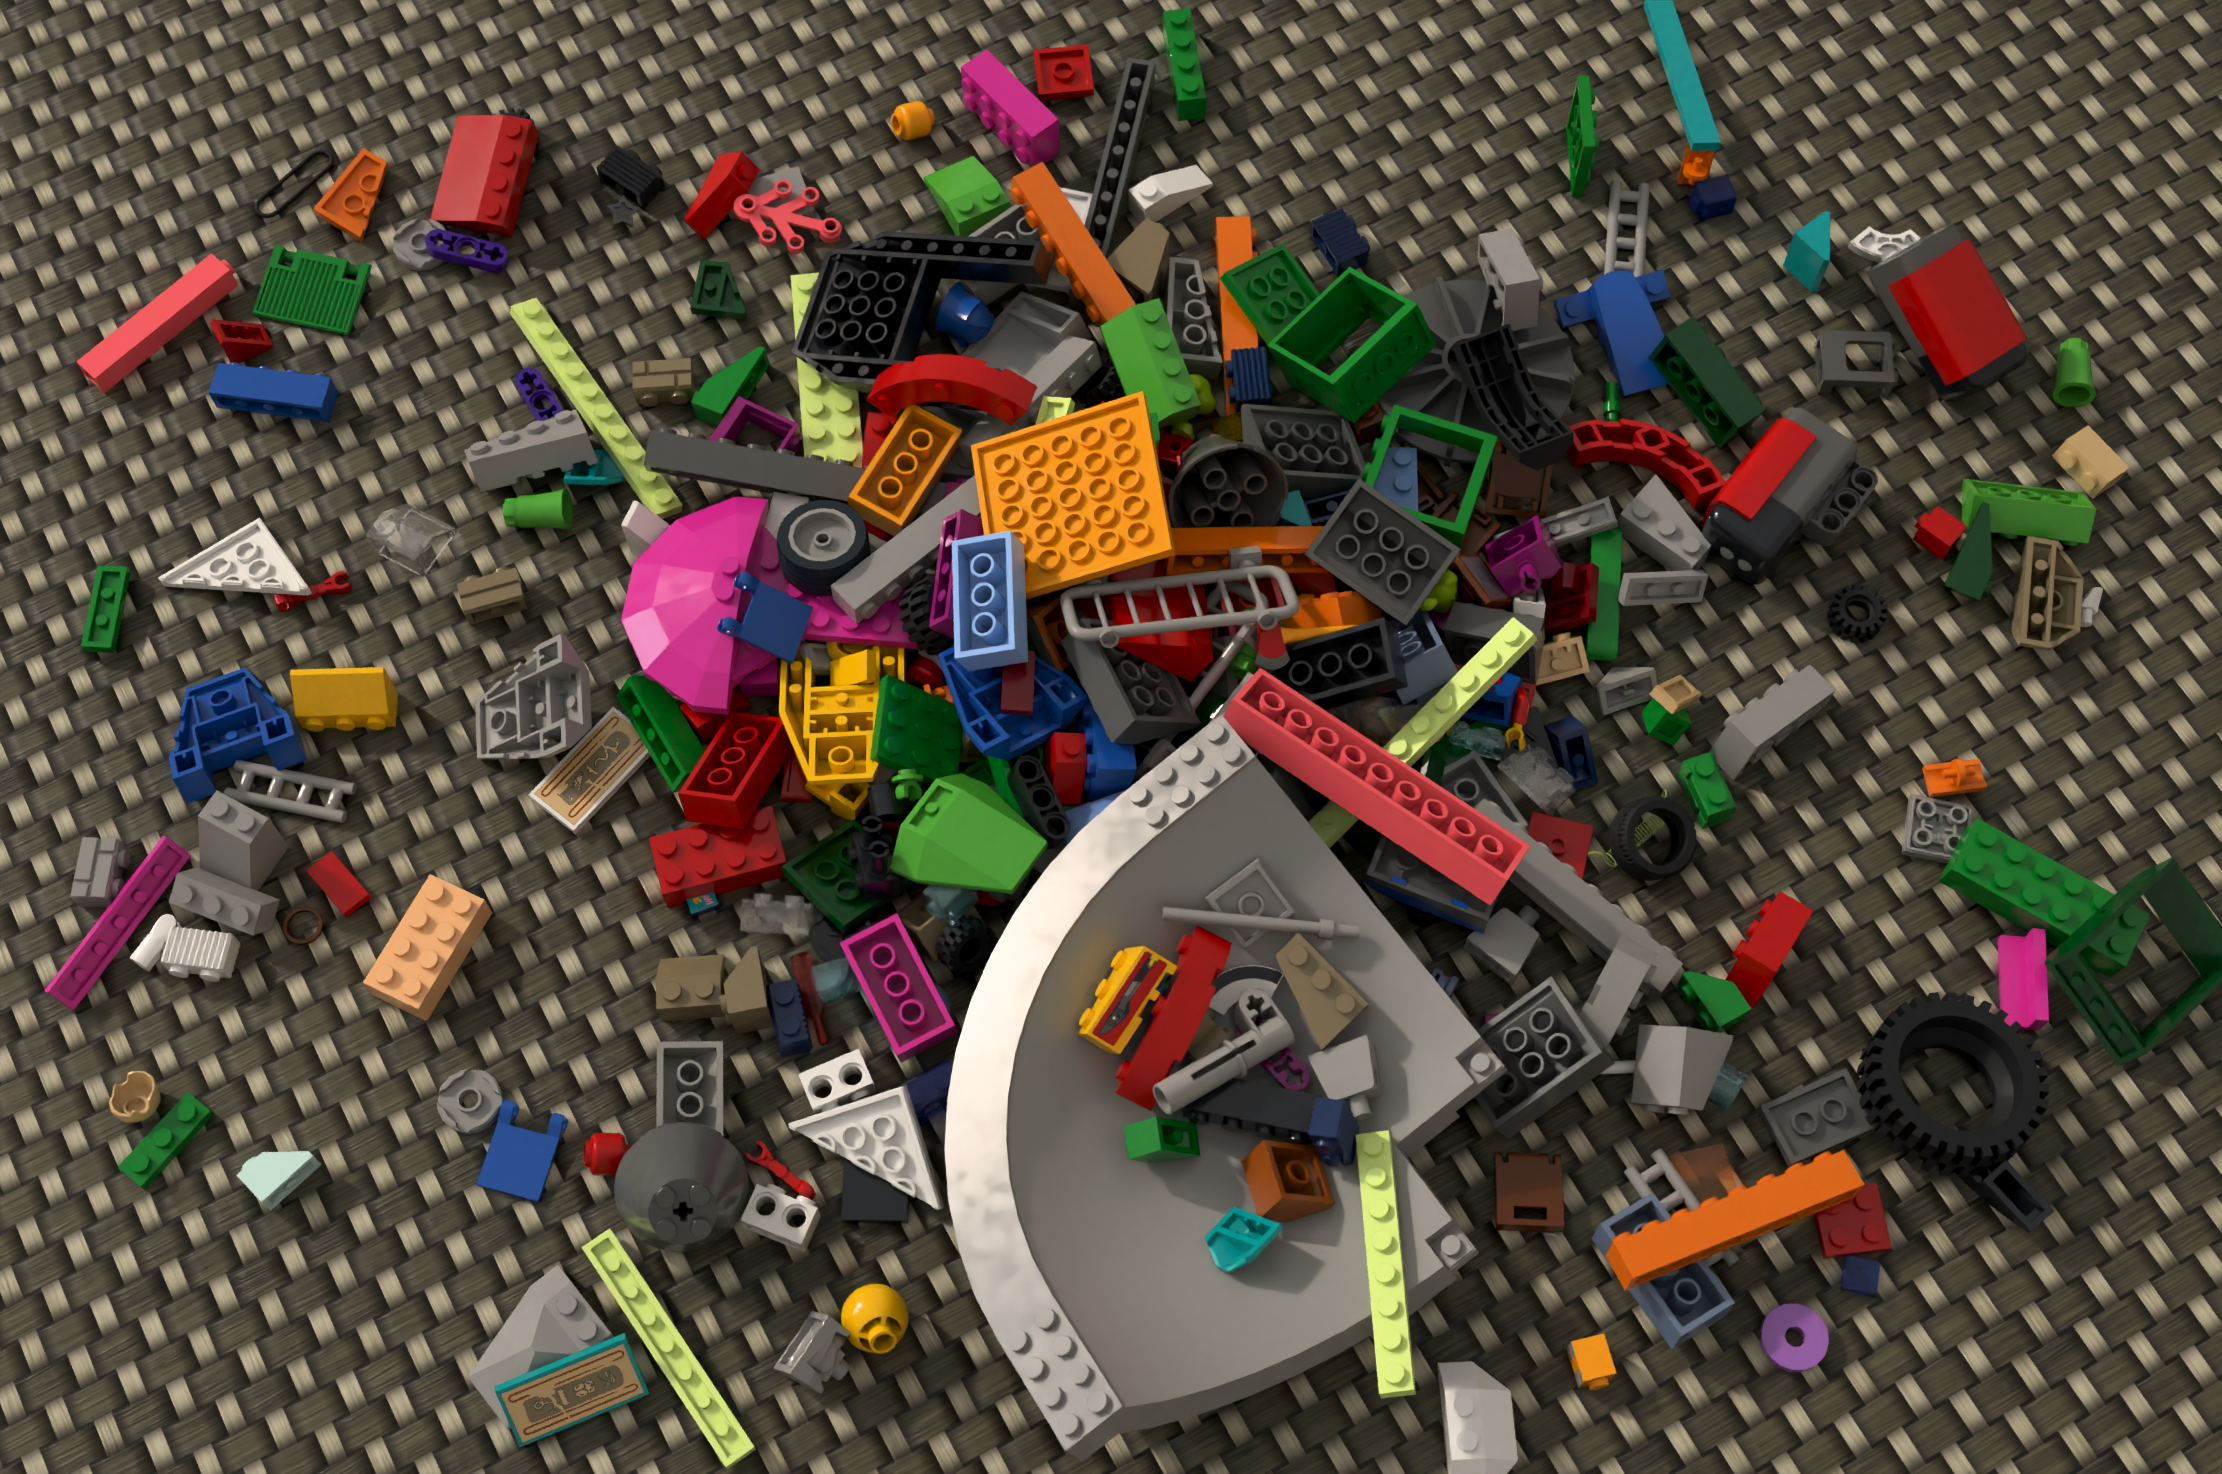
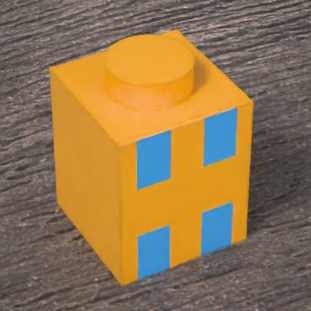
M1605 1334L1571 1341L1566 1349L1578 1388L1589 1386L1590 1390H1598L1609 1386V1380H1612L1616 1375V1370Z

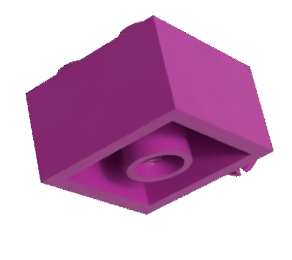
M1538 515L1485 545L1490 570L1509 598L1515 594L1533 593L1534 585L1536 590H1538L1541 586V579L1551 578L1558 572V569L1562 568L1556 542Z

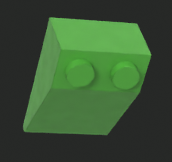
M975 156L924 177L926 185L956 236H969L1010 208V201L998 181Z

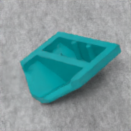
M593 449L598 463L588 465L586 461L574 463V469L568 470L565 473L564 484L608 485L622 483L624 476L606 450Z
M1233 1207L1204 1238L1216 1267L1224 1272H1232L1254 1261L1283 1228L1277 1222Z

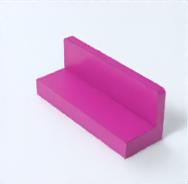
M2032 928L2025 937L2000 935L1998 938L2000 1009L2009 1014L2004 1020L2009 1026L2017 1021L2024 1030L2040 1031L2049 1021L2047 967L2044 964L2046 960L2045 929Z

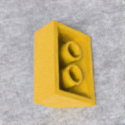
M384 667L290 670L295 716L303 729L320 732L326 728L351 731L361 727H368L373 730L396 727L398 692Z

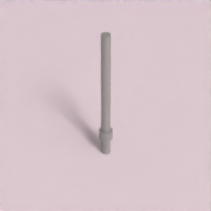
M1163 907L1162 920L1290 933L1299 932L1301 934L1318 935V939L1332 940L1333 937L1358 939L1359 926L1334 924V920L1327 919L1313 922Z

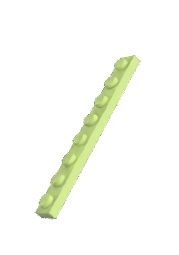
M1389 1130L1356 1134L1379 1395L1381 1399L1416 1395L1391 1135Z
M609 1228L584 1245L582 1249L727 1470L755 1451L756 1448L612 1230Z

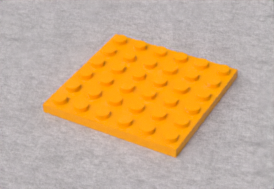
M1143 391L971 445L984 535L1012 531L1024 544L1026 600L1176 555L1147 397Z

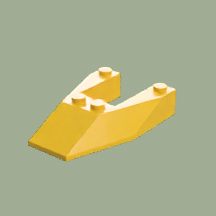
M874 646L873 651H876V681L873 684L815 687L816 675H813L812 660L810 661L806 656V663L804 665L799 648L793 663L781 659L779 715L809 785L873 782L880 767L879 763L870 760L880 681L889 674L907 683L905 648Z

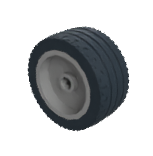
M815 500L794 508L783 519L777 533L778 557L784 576L793 587L814 596H832L831 585L870 556L871 553L869 534L861 515L849 505L847 506L839 501Z

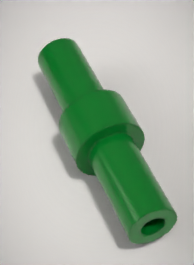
M1610 381L1605 384L1606 402L1603 404V414L1607 421L1619 422L1621 403L1618 401L1617 383Z

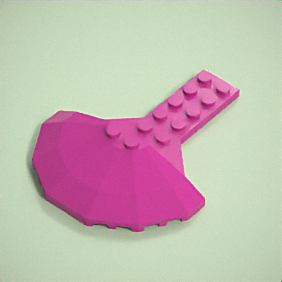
M733 497L677 519L633 563L621 622L646 678L657 682L666 689L667 693L673 697H678L694 712L728 715L733 688L744 681L743 677L755 669L761 670L778 658L745 641L723 634L717 630L719 621L725 617L734 618L742 624L753 593L740 590L733 585L737 575L747 572L760 582L813 607L801 642L803 640L917 649V644L909 641L907 631H903L901 627L904 625L903 621L899 620V613L902 612L899 608V602L903 600L902 595L908 589H902L897 598L882 604L871 618H864L856 624L833 601L832 596L807 594L793 587L787 581L779 562L777 540L765 528L769 509L768 499Z

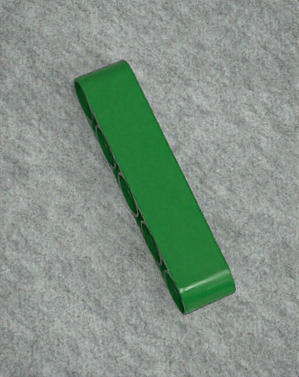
M1619 527L1589 536L1587 564L1594 563L1599 567L1596 622L1586 624L1584 629V648L1587 660L1615 662L1617 658L1620 602L1617 600L1620 592L1622 528Z

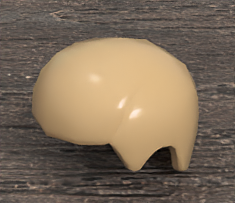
M146 1071L129 1072L127 1080L123 1084H115L113 1086L112 1097L109 1101L113 1116L125 1123H136L152 1116L161 1101L157 1082Z

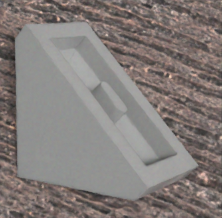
M1612 667L1596 685L1601 714L1607 715L1652 700L1653 697L1649 693L1658 685L1655 669L1653 667Z

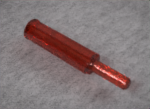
M800 952L791 956L790 959L796 980L801 989L806 1017L808 1019L812 1018L818 1043L823 1046L828 1043L821 1017L825 1010L809 953Z

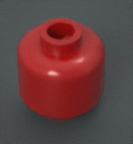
M921 655L917 656L906 673L907 683L921 690H924L923 685L930 684L932 690L947 684L943 671L931 659Z
M595 1133L591 1136L590 1141L584 1142V1167H589L590 1173L594 1176H616L623 1155L632 1145H626L625 1138L621 1133Z

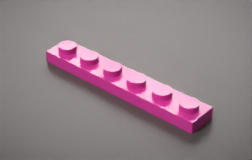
M162 836L44 991L69 1009L75 1010L175 878L176 874L190 858L191 854L170 838Z

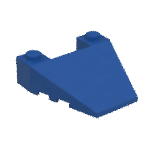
M246 668L186 688L179 715L181 725L180 729L175 731L174 739L176 745L174 751H170L169 763L172 778L187 804L213 795L216 792L213 772L234 765L236 760L246 761L268 753L277 771L307 760L303 741L290 715L278 705L276 700L264 690L263 686Z

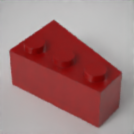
M1779 891L1773 902L1769 899L1765 901L1758 913V916L1762 917L1761 922L1756 919L1752 922L1745 934L1750 940L1746 942L1742 939L1732 955L1737 958V961L1725 979L1734 982L1752 1008H1755L1813 912L1810 908Z

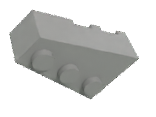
M1512 228L1479 234L1478 261L1487 287H1494L1498 299L1494 300L1493 304L1496 310L1502 309L1503 322L1501 326L1510 324L1512 331L1537 327L1539 291L1543 290V279L1541 273H1537L1534 269L1532 257L1530 255L1527 256L1524 251L1522 239L1517 238Z

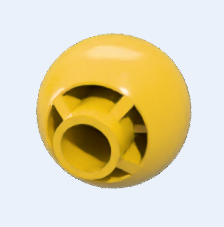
M867 1284L856 1289L846 1299L841 1312V1325L850 1332L849 1336L846 1337L848 1341L862 1351L879 1354L887 1353L895 1347L904 1336L909 1320L908 1309L904 1299L893 1288L883 1284Z

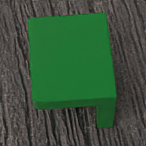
M1654 698L1642 711L1648 735L1673 746L1692 724L1686 708L1671 714Z

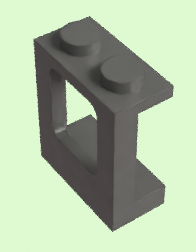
M1820 330L1814 345L1817 394L1830 395L1833 386L1881 388L1882 397L1888 398L1893 386H1897L1899 376L1898 369H1894L1893 361L1896 358L1897 348L1896 344H1892L1891 332ZM1845 345H1879L1880 372L1849 370L1846 364Z

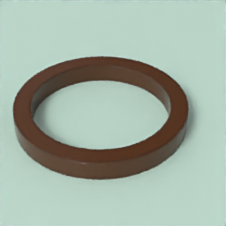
M307 906L298 907L285 917L283 922L284 935L294 944H310L321 935L324 926L323 918L314 908ZM310 912L318 918L316 932L304 940L291 937L288 932L290 920L298 913Z

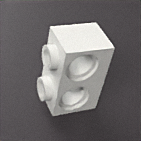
M859 1049L798 1074L814 1115L871 1097V1094L876 1093L874 1083ZM857 1074L862 1077L861 1081L856 1085L845 1083L850 1075ZM822 1087L832 1089L830 1095L825 1098L815 1096L817 1090Z
M757 1184L740 1220L744 1229L805 1252L821 1217L818 1208L815 1207L816 1203L804 1196H797V1199L785 1195V1190L773 1184H767L766 1187ZM766 1203H773L775 1205V1210L770 1215L763 1216L759 1214V1209L762 1205ZM793 1216H805L806 1220L802 1226L797 1228L789 1226Z

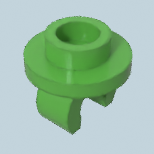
M916 769L899 770L897 772L898 775L892 777V783H899L895 789L897 800L908 797L910 801L921 799L922 790L919 783L924 781L923 775L917 774Z

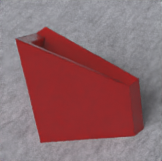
M212 319L210 322L231 363L240 364L271 350L273 347L263 324Z

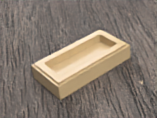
M1681 675L1655 686L1649 693L1671 714L1695 704L1702 696L1701 692Z

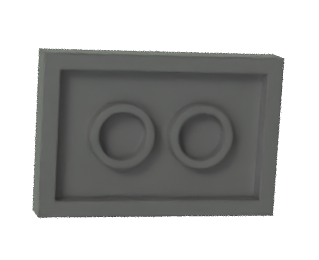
M1847 1068L1764 1103L1757 1109L1788 1167L1874 1131L1879 1126L1877 1122L1869 1125L1865 1118L1870 1109L1861 1108L1859 1099L1862 1095L1860 1092H1857V1086Z

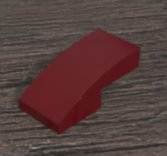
M1028 650V662L1003 666L1001 714L1032 715L1035 651Z

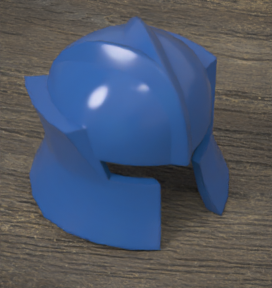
M957 282L950 288L939 309L936 332L951 335L963 348L970 343H976L985 338L993 326L994 317L981 299L973 296L964 287L962 282Z

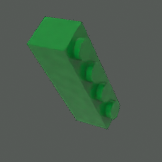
M1190 8L1163 11L1162 33L1178 121L1205 118L1206 95Z
M645 675L628 677L616 697L673 793L679 792L705 750L672 695L667 693L664 687L654 680L650 681Z

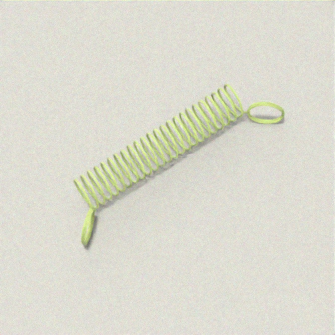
M1664 789L1663 792H1662L1661 797H1663L1664 792H1665V797H1667V790ZM1650 816L1635 828L1639 836L1642 837L1637 828L1645 836L1641 840L1634 833L1640 840L1638 842L1634 837L1637 844H1643L1647 840L1646 837H1651V835L1663 827L1656 816L1654 818L1660 825ZM1651 818L1658 828L1655 827L1654 830L1646 820ZM1644 822L1647 823V825L1652 829V831L1649 830V828L1644 824ZM1639 826H1641V828H1642L1646 833H1647V831H1646V829H1647V830L1650 832V834H1649L1648 836H1646V835L1644 834V832L1639 828ZM1610 849L1608 853H1605V856L1606 854H1608L1611 857V859L1614 860V858L1609 854V852H1611ZM1589 852L1587 856H1590V857H1598V856H1602V855L1604 856V853H1603V852Z

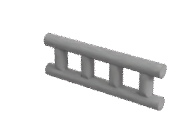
M1613 180L1610 182L1604 274L1622 270L1632 272L1635 277L1644 275L1650 185L1641 183L1638 186V192L1621 190V181ZM1620 201L1637 203V215L1620 213ZM1619 225L1636 226L1635 239L1618 237ZM1617 248L1634 250V263L1616 261Z
M236 760L234 771L243 774L237 789L227 787L224 794L240 803L344 823L347 813L346 811L338 810L343 794L354 795L357 785L352 782L288 769L277 771L276 767ZM255 776L272 779L266 795L250 792ZM284 782L301 785L296 801L279 798ZM314 788L331 791L325 807L308 804Z
M1662 1148L1651 1154L1656 1164L1644 1172L1639 1173L1635 1165L1624 1171V1174L1641 1198L1653 1192L1648 1184L1665 1175L1675 1189V1192L1660 1201L1667 1212L1683 1202L1689 1211L1700 1208V1202ZM1729 1248L1703 1260L1709 1267L1723 1258L1728 1267H1730L1740 1259L1733 1249Z

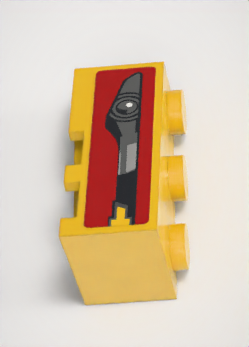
M1146 946L1125 948L1115 955L1111 963L1113 970L1109 978L1104 979L1096 989L1095 996L1097 999L1093 1007L1087 1008L1080 1018L1079 1025L1081 1028L1078 1035L1109 1054H1121L1142 1022L1143 1018L1140 1016L1148 1001L1151 999L1155 1002L1160 995V991L1156 987L1166 972L1173 975L1178 967Z

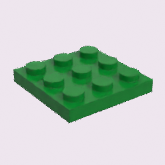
M1589 75L1577 77L1566 125L1571 197H1583L1585 186L1590 185V169H1594L1595 152L1599 150V135L1594 134V128L1597 126V111H1592V105L1595 103V87H1590Z
M1284 243L1225 272L1220 277V280L1267 345L1320 295Z
M887 674L880 681L870 760L895 771L916 769L917 774L923 775V783L930 786L936 778L957 774L963 726L955 705Z

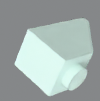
M309 1151L262 1152L258 1156H254L246 1161L242 1166V1171L236 1176L271 1211L322 1164Z

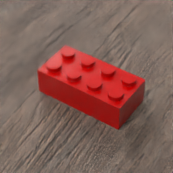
M730 711L678 793L687 821L738 829L745 828L793 749L780 717Z
M772 806L755 810L744 829L700 824L649 838L662 896L668 908L685 904L687 899L713 892L716 896L785 877L782 874V866L787 863Z

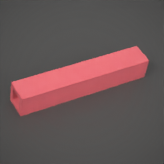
M211 253L76 361L84 375L105 394L238 286L233 277L235 270L225 259L220 261Z

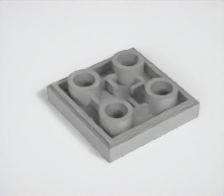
M1911 794L1908 798L1901 854L1947 864L1963 831L1972 824L1974 807Z

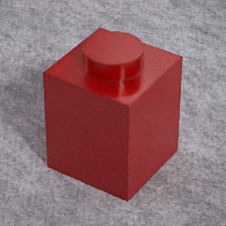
M1937 506L1930 515L1925 512L1914 526L1918 531L1913 540L1943 561L1959 542L1967 526Z

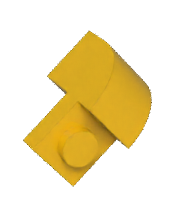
M807 782L805 790L829 805L833 813L851 821L856 819L869 802L867 789L871 785L867 782L809 785Z

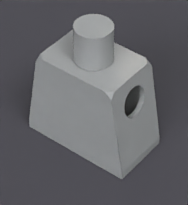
M1525 905L1517 915L1507 908H1502L1488 920L1483 934L1474 931L1467 937L1464 950L1512 986L1538 941L1540 934L1532 926L1540 916L1528 905Z
M1367 1035L1308 1056V1060L1329 1099L1347 1101L1348 1107L1352 1110L1351 1112L1356 1121L1364 1120L1372 1115L1367 1100L1381 1094L1375 1046Z

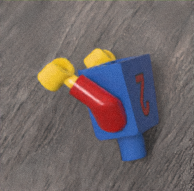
M1506 671L1461 716L1506 727L1510 724L1513 725V728L1508 729L1505 733L1508 749H1510V743L1518 739L1520 751L1526 746L1522 727H1526L1530 709V701L1526 690L1522 688L1521 678L1513 672ZM1455 724L1446 731L1447 736H1451L1455 732Z

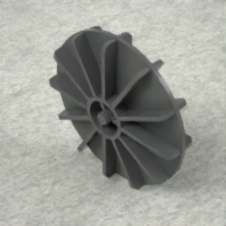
M1441 276L1435 277L1434 284L1417 289L1404 297L1418 304L1437 344L1377 401V404L1384 415L1390 416L1395 404L1495 435L1488 428L1476 407L1453 345L1501 327L1503 322L1502 309L1496 310L1493 301L1498 299L1494 287L1488 288L1485 281H1444ZM1539 306L1537 327L1513 331V334L1534 386L1541 398L1562 419L1569 406L1575 380L1573 356L1569 346L1570 339L1567 333L1562 332L1554 319ZM1377 322L1376 325L1374 326V328H1373V330H1372V332H1371L1369 338H1370L1377 330H1379V329L1382 327V325H1380V324ZM1396 428L1394 433L1397 436L1396 442L1403 445L1406 443L1413 448H1417L1422 453L1445 460L1444 466L1450 467L1451 462L1476 464L1479 455L1477 452ZM1501 442V453H1504L1505 446Z

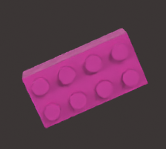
M987 49L961 66L962 101L965 107L970 112L974 111L980 117L983 125L987 129H992L998 135L1001 143L1006 147L1009 146L1016 153L1021 163H1027L1030 167L1041 162L1045 164L1060 153L1059 119Z
M897 913L840 942L901 1063L958 1034V1030Z

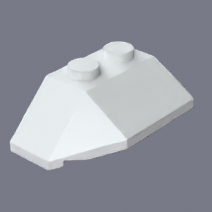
M1472 1361L1438 1363L1448 1474H1507L1518 1461L1511 1391Z

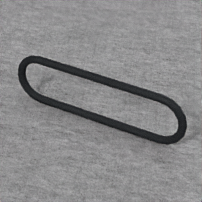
M316 150L309 154L259 197L254 206L255 212L264 218L274 217L330 170L334 163L333 155L326 150ZM318 154H325L329 157V164L277 210L269 214L262 213L259 210L260 203L311 158Z

